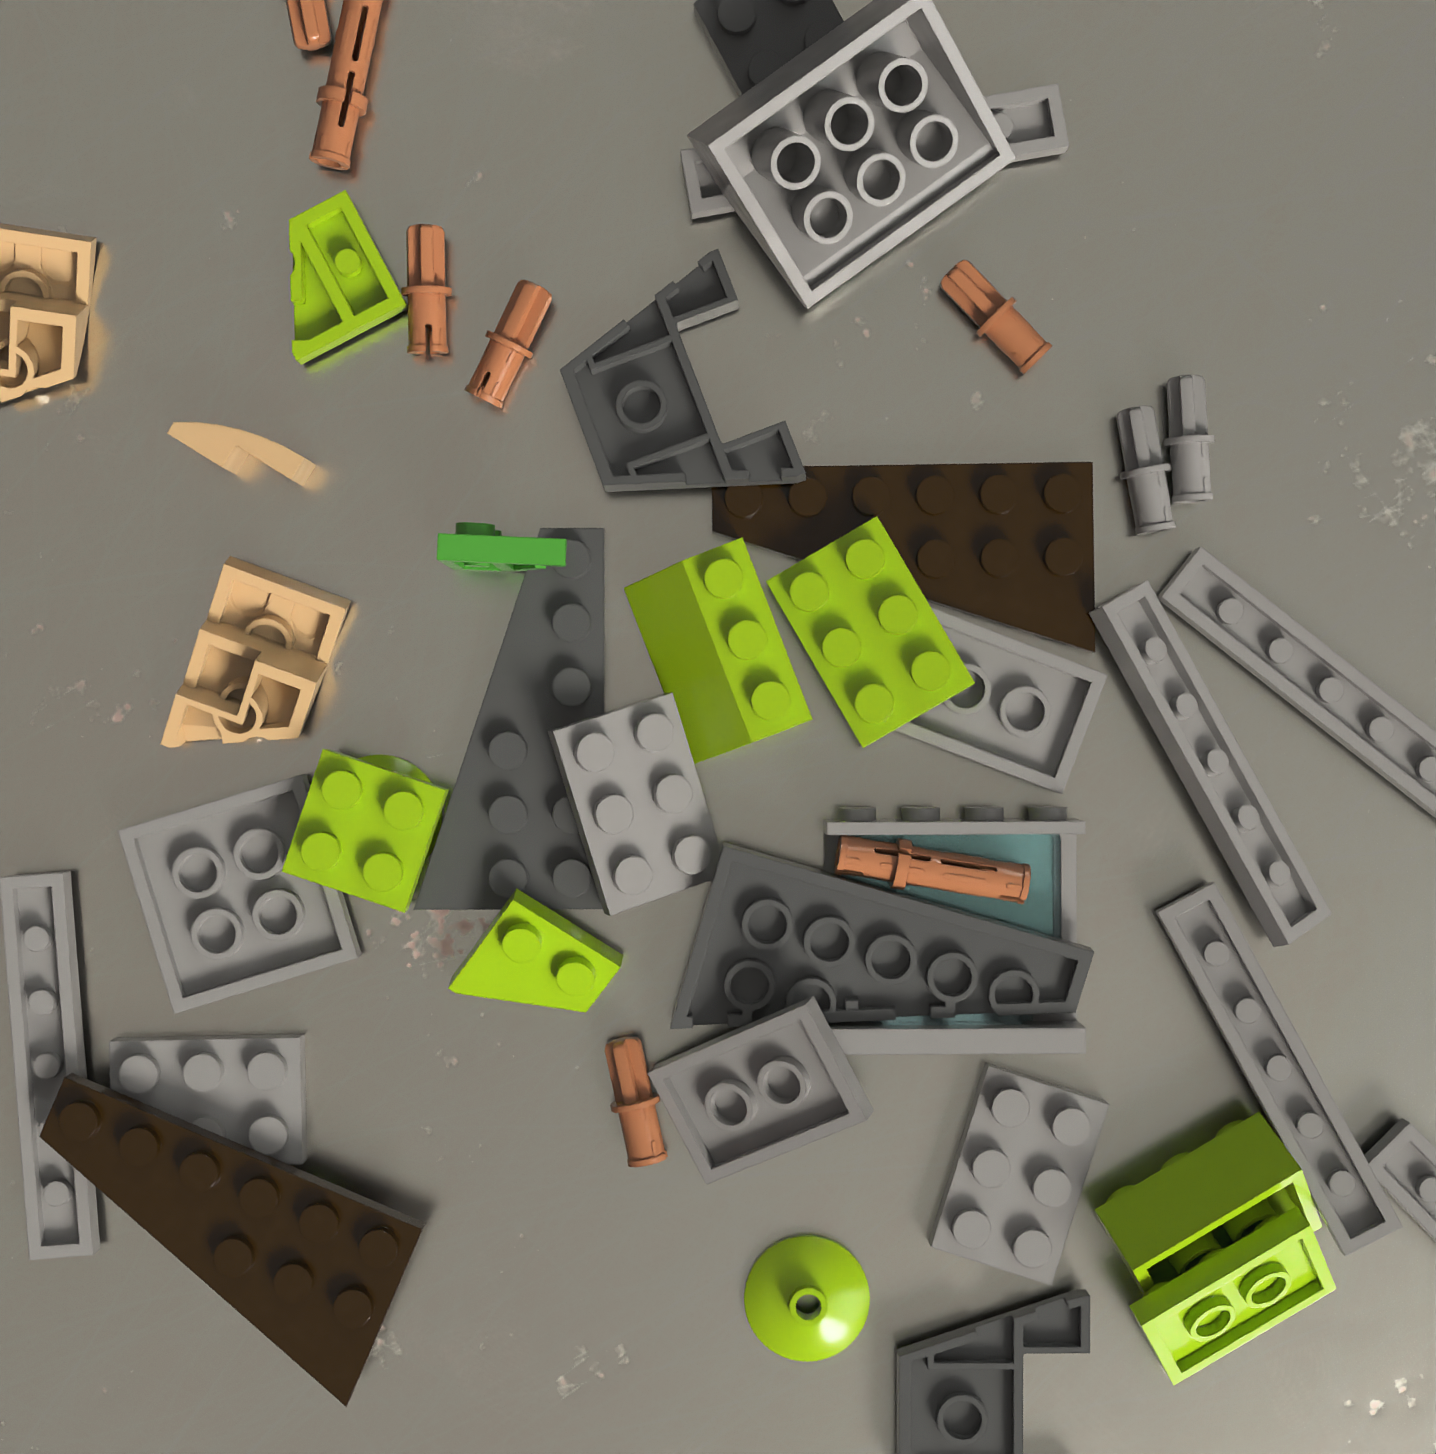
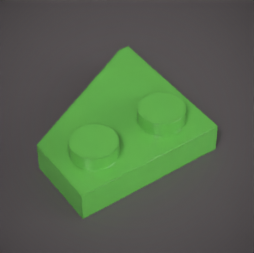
M473 522L456 523L455 534L438 533L437 560L451 569L522 572L546 569V566H566L567 539L502 536V531L495 530V525Z

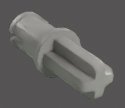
M1191 374L1175 376L1168 379L1166 384L1169 438L1163 440V446L1170 447L1173 480L1172 503L1213 500V493H1211L1209 444L1215 443V436L1208 435L1205 379L1203 376Z
M1146 405L1124 409L1118 412L1116 417L1126 470L1119 474L1121 480H1127L1136 525L1135 534H1147L1176 528L1172 517L1165 473L1171 471V464H1164L1155 410L1152 406Z

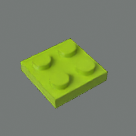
M328 748L323 749L281 872L405 913L409 909L449 789Z

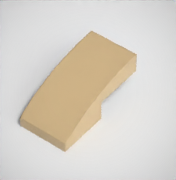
M173 422L167 432L170 436L236 475L249 454L301 486L305 485L316 467L314 463L283 445L237 428L200 422Z

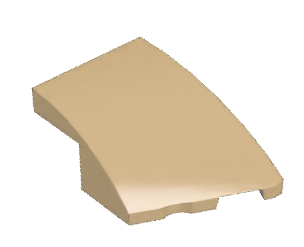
M0 223L1 403L20 397L26 392L41 387L47 388L74 379L77 376L90 310L97 237Z
M229 556L223 564L207 620L199 629L183 685L175 695L160 745L172 748L180 747L184 742L222 739V744L245 742L253 737H262L267 740L299 738L326 672L351 600Z

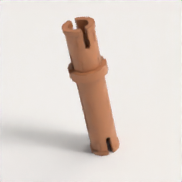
M343 0L326 85L318 88L316 103L321 106L313 149L309 155V159L312 162L323 167L336 170H348L350 168V156L358 117L366 114L369 101L363 96L383 0Z
M840 835L835 854L834 874L887 881L890 888L904 890L906 885L921 886L960 894L995 898L1023 905L1029 892L1031 867L1030 864L1004 862L966 854L912 846V840L897 838L896 843Z

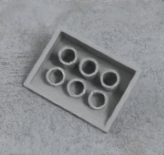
M873 0L687 134V137L721 192L802 305L807 309L1017 159L932 0Z

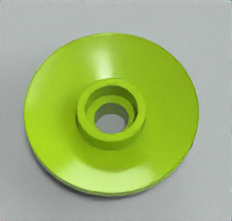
M801 1234L781 1239L760 1254L752 1265L746 1279L744 1305L746 1316L753 1332L768 1349L784 1358L810 1362L832 1357L847 1348L856 1339L868 1316L870 1293L864 1270L856 1257L848 1249L824 1236ZM809 1294L817 1297L820 1305L815 1312L804 1314L796 1308L798 1299L803 1295Z

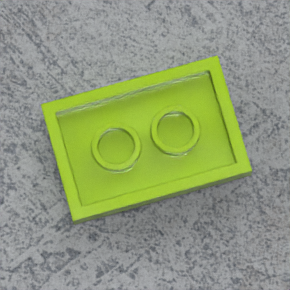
M878 516L766 581L862 748L869 746L975 684Z
M1295 1206L1282 1215L1266 1218L1255 1227L1252 1233L1227 1248H1220L1209 1252L1199 1261L1198 1265L1170 1282H1160L1152 1286L1144 1293L1141 1299L1129 1305L1160 1365L1172 1384L1176 1385L1337 1288L1311 1224L1299 1208Z

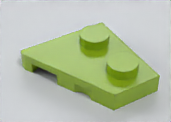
M346 190L289 219V249L293 254L290 292L291 302L294 304L295 340H292V353L298 363L302 365L408 309L405 299L401 295L396 282Z
M516 888L453 974L448 989L456 994L587 1012L621 968L623 954Z

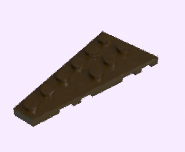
M1093 462L803 466L806 472V480L799 483L712 487V534L731 540L743 537L747 545L782 556L803 560L878 516L928 602L1001 623L1035 636H1042L1089 653L1096 652L1095 624L1089 612L1095 610Z
M71 1073L64 1077L39 1137L347 1407L426 1223L77 1074Z

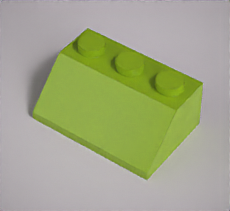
M743 537L682 560L624 588L663 692L673 693L694 764L813 720Z
M1260 1112L1245 1120H1236L1228 1123L1218 1131L1212 1140L1190 1153L1184 1152L1171 1157L1163 1164L1160 1171L1136 1185H1127L1119 1188L1109 1196L1106 1203L1094 1209L1109 1239L1143 1295L1152 1286L1160 1282H1170L1195 1267L1209 1252L1220 1248L1225 1249L1252 1233L1255 1227L1266 1218L1282 1215L1295 1206L1299 1208L1311 1224L1314 1232L1322 1227L1301 1167Z

